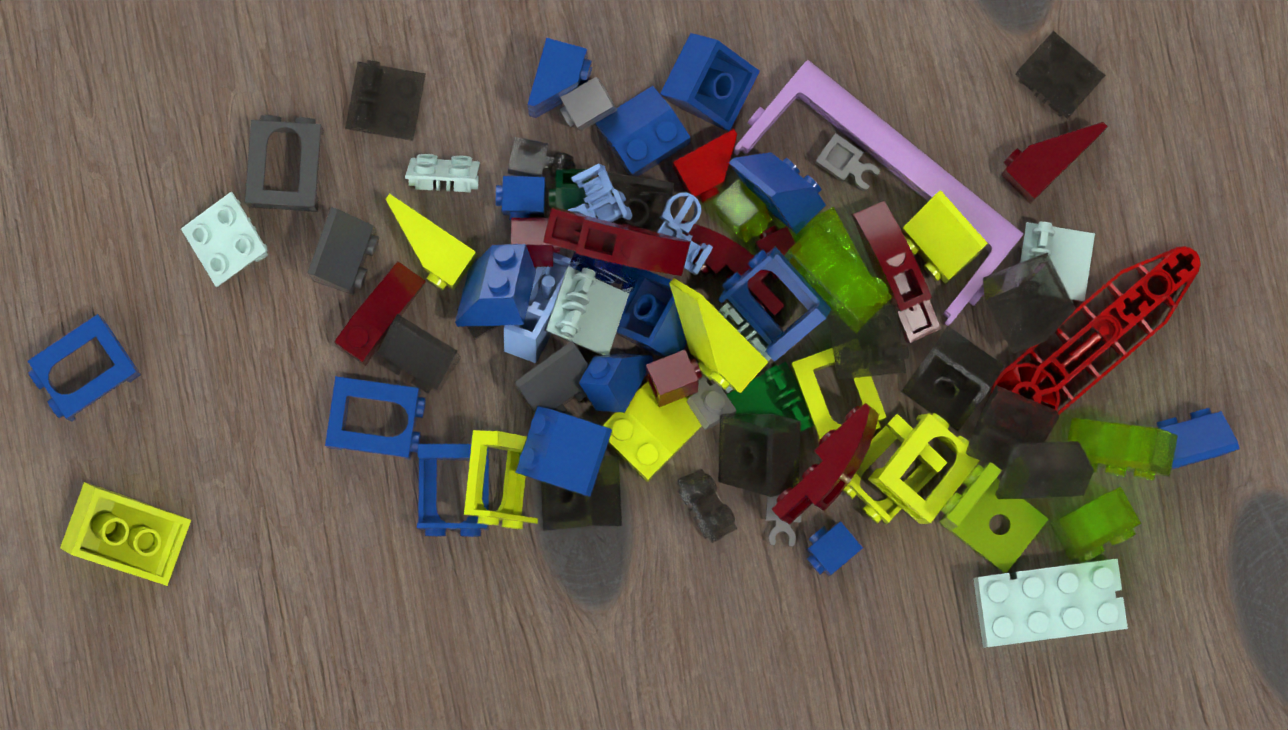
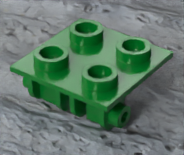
M786 361L768 369L764 374L753 379L741 393L734 390L726 394L737 410L735 414L759 456L814 426L799 384Z

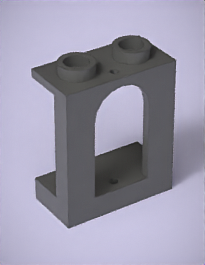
M262 115L260 120H251L245 203L249 208L318 212V170L321 135L324 134L321 124H316L315 119L305 117L295 118V123L281 122V117L273 115ZM273 132L296 133L301 138L298 192L264 190L267 144Z

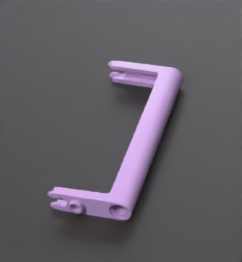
M807 60L766 110L759 107L748 121V124L752 127L735 146L734 153L738 155L742 151L747 155L793 101L801 99L927 202L941 190L988 243L984 247L988 251L987 258L943 313L948 318L944 324L949 326L968 302L975 306L987 290L982 285L1024 234L832 78Z

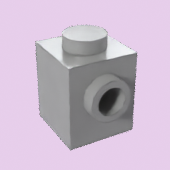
M597 77L560 97L565 105L560 108V111L570 127L575 124L581 131L617 111L603 83Z

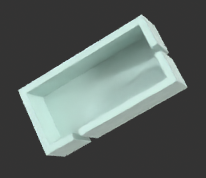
M1118 559L1011 573L1012 580H1010L1009 573L973 578L983 648L1128 629L1123 597L1116 598L1115 591L1122 590Z

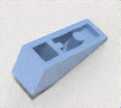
M554 253L553 267H537L524 325L504 326V352L537 363L552 334L545 330L566 269L569 266L577 270L579 261Z

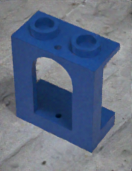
M776 246L767 254L763 249L747 263L751 268L743 275L735 272L722 284L725 290L718 299L721 303L728 299L769 344L765 352L774 362L824 321L831 311L829 305ZM760 270H768L776 274L808 310L784 331L749 291V279Z
M99 314L28 360L32 367L28 374L39 389L45 387L52 397L47 402L58 418L64 416L71 422L76 419L74 415L125 381L132 382L141 376V373L104 318ZM97 337L115 365L71 394H60L49 379L51 369L59 361Z
M335 376L325 446L330 449H347L404 457L411 460L412 452L418 453L421 432L415 431L417 417L423 418L426 397H420L421 391L415 387ZM350 397L393 402L401 405L408 414L406 429L402 434L395 437L345 431Z
M418 444L419 505L417 529L425 530V536L441 537L446 536V530H460V536L479 537L481 536V530H489V525L479 524L478 517L469 515L461 523H446L437 512V460H470L471 444ZM487 447L482 492L483 504L487 511H489V447Z

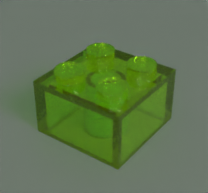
M1121 486L1110 490L1050 523L1069 560L1079 558L1081 562L1088 561L1105 552L1102 545L1109 541L1113 546L1136 535L1133 528L1142 524Z

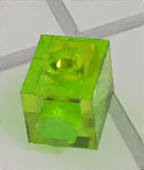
M739 179L713 201L718 217L745 243L753 236L763 233L771 221L766 204Z

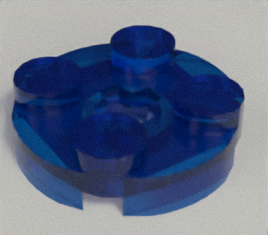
M574 251L569 263L570 267L578 265L576 270L580 272L582 268L595 271L594 277L609 285L612 283L621 284L620 290L624 292H633L639 279L637 275L639 268L576 254V251Z

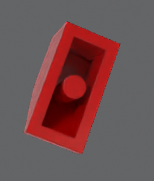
M735 129L673 162V169L685 191L694 195L698 200L700 199L702 204L721 194L718 189L723 187L737 139Z

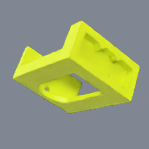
M858 339L797 360L790 365L816 429L818 443L830 430L836 431L841 424L835 422L830 416L814 372L845 360L861 398L862 406L867 403L879 414L876 430L881 428L879 422L887 418Z
M930 413L918 415L916 420L919 423L883 468H876L868 478L869 481L919 524H930L981 460L973 452L976 449L975 446L962 436L957 438L948 430L950 426L948 422L935 413L932 415ZM937 437L956 454V460L928 498L924 500L900 478L928 442Z
M898 414L872 439L860 467L843 490L851 499L857 495L866 504L863 511L877 524L881 520L888 524L902 508L889 497L880 501L873 500L861 488L860 481L864 472L896 439L903 443L912 432L913 428ZM929 444L917 456L922 464L904 481L916 493L948 463Z
M473 430L464 515L478 517V523L498 526L499 520H502V527L523 529V523L538 524V518L522 516L526 476L515 473L527 436L501 431ZM487 447L507 451L503 497L501 505L496 511H487L482 500Z

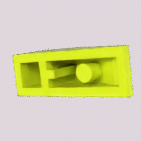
M389 193L386 201L424 270L429 273L426 279L441 290H444L446 286L455 290L477 258L476 252Z

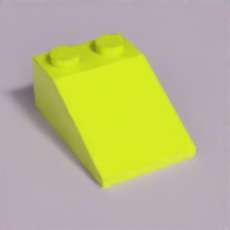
M941 190L901 229L913 255L918 253L926 262L923 267L935 281L941 279L945 284L972 262L988 244Z
M673 278L669 282L689 351L699 361L698 365L701 373L710 381H715L724 390L730 386L741 393L765 367L768 361L703 295Z
M648 381L635 393L625 413L615 412L603 425L612 429L608 444L647 482L702 427L687 403L690 396L659 407Z
M84 482L60 548L70 555L168 586L191 520Z

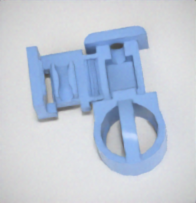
M597 164L571 177L573 182L578 184L579 188H584L587 197L583 199L589 205L582 204L576 208L568 209V211L594 218L597 215L598 219L613 222L621 217L627 220L632 218L630 208L624 204V201H626L624 194L614 189L604 165ZM596 175H599V177H596V178H594V179H592V180H590V181L584 183V181H586V180H588V179H590V178H592V177H594V176H596Z
M687 192L672 196L666 202L665 208L659 217L664 221L657 233L691 241L693 236L690 234L686 236L685 234L689 233L700 217L701 205L698 199ZM679 197L687 198L679 213L673 219L670 213L671 204L674 200L679 199ZM693 203L695 207L693 218L685 224H681ZM691 241L684 269L694 275L698 274L713 247L704 243L699 246ZM700 249H703L695 265L692 264Z

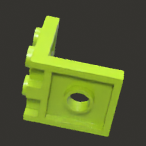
M991 462L983 467L978 464L962 483L966 486V489L961 494L958 492L953 494L941 511L945 515L940 519L939 523L1004 574L1009 571L1049 519L997 478L1002 471ZM995 515H1002L1008 520L1009 528L1003 535H997L990 529V520Z

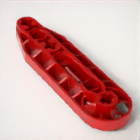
M1186 246L1176 247L1123 269L998 375L992 383L989 393L990 410L996 421L1007 430L1020 434L1035 432L1052 422L1167 324L1199 272L1201 263L1197 252ZM1185 258L1188 264L1172 277L1168 271ZM1162 259V261L1150 271L1146 270L1143 267L1144 265ZM1136 269L1142 278L1122 294L1112 282L1120 275ZM1150 278H1156L1162 282L1164 286L1162 295H1154L1149 291L1148 281ZM1184 285L1174 302L1170 295ZM1107 287L1116 300L1099 315L1095 316L1086 307V304ZM1140 296L1144 302L1137 306L1133 313L1125 315L1123 312L1126 307L1125 304L1132 303ZM1164 302L1170 310L1162 323L1152 330L1144 320V317ZM1081 310L1089 320V323L1069 339L1059 327ZM1137 324L1147 336L1126 353L1117 340ZM1093 328L1096 331L1079 347L1068 354L1069 357L1064 362L1060 363L1056 359L1089 329ZM1055 332L1063 345L1043 361L1033 349ZM1101 338L1105 341L1104 345L1071 373L1066 371L1065 367L1072 361L1076 362L1094 344L1101 341ZM1111 346L1121 358L1099 375L1091 362ZM1028 354L1036 365L1017 363ZM1047 365L1057 374V376L1061 380L1058 384L1055 382L1053 376L1045 369H1043ZM1085 368L1095 380L1073 398L1064 385ZM1046 378L1048 381L1039 388L1037 385ZM1018 390H1022V394L1026 391L1031 394L1032 397L1028 400L1031 404L1030 407H1027V403L1021 406L1017 402L1020 398ZM1059 392L1069 401L1060 410H1058L1060 403ZM1041 401L1052 405V411L1039 407ZM1010 409L1012 412L1002 419L1001 415ZM1029 413L1033 428H1027L1025 415Z

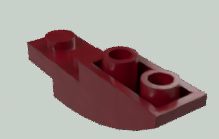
M885 201L878 202L851 214L876 277L882 280L906 342L912 343L941 330L929 300L932 296L922 272Z
M552 207L543 243L576 251V254L607 262L682 276L691 241L624 223L620 225Z
M694 224L689 233L685 234L686 236L689 234L693 236L691 241L699 246L704 243L713 247L700 269V272L705 276L711 273L716 278L726 269L729 272L726 276L728 279L735 272L743 275L751 268L747 263L754 255L728 237L697 224ZM700 249L699 253L697 254L696 258L694 259V261H693V264H694V265H695V263L697 262L698 258L700 257V255H701L703 249ZM760 270L749 279L748 288L756 301L774 319L784 309V305L763 283L771 271Z
M867 403L862 407L856 406L846 415L845 422L836 431L830 430L820 439V446L814 451L823 461L820 464L810 466L803 473V480L794 488L790 487L783 491L776 499L777 504L771 508L782 521L790 525L811 504L825 511L835 501L857 472L870 447L879 417L877 411Z

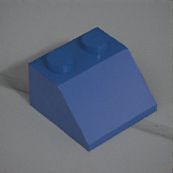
M690 33L660 94L682 110L725 131H730L760 70L719 40Z
M546 38L527 104L530 117L537 118L563 104L560 97L590 80L592 60L588 59L586 48Z
M654 86L619 106L617 111L595 123L631 181L688 146L691 139L673 109Z
M772 152L735 157L729 162L752 197L796 234L826 206L818 194L822 190L821 187L809 175L802 178L799 175V169L788 158L782 161Z
M526 244L492 245L468 269L455 321L457 327L524 325L536 269Z
M638 269L626 291L629 293L616 334L662 358L684 350L687 341L669 282L671 280L650 271Z
M537 406L515 473L590 497L612 429Z
M1210 408L1190 413L1191 420L1178 423L1177 417L1157 422L1158 429L1149 432L1160 472L1239 450L1238 441L1222 411L1212 414Z

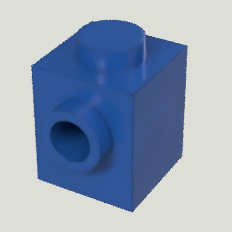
M503 176V185H496V206H502L503 215H508L510 221L511 218L544 217L545 177Z
M840 521L829 531L823 526L808 539L812 545L806 549L810 553L807 561L819 575L825 571L830 576L862 550L863 547Z

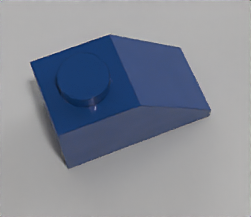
M624 353L594 356L579 384L597 411L625 413L646 375V365L652 363L653 358L651 355Z

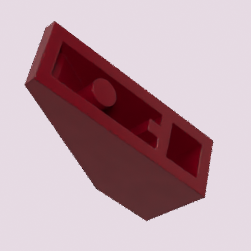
M1101 122L1029 145L1023 152L1017 148L1003 162L1007 168L1001 175L1031 204L1108 126Z
M397 261L354 313L334 343L366 366L426 281Z

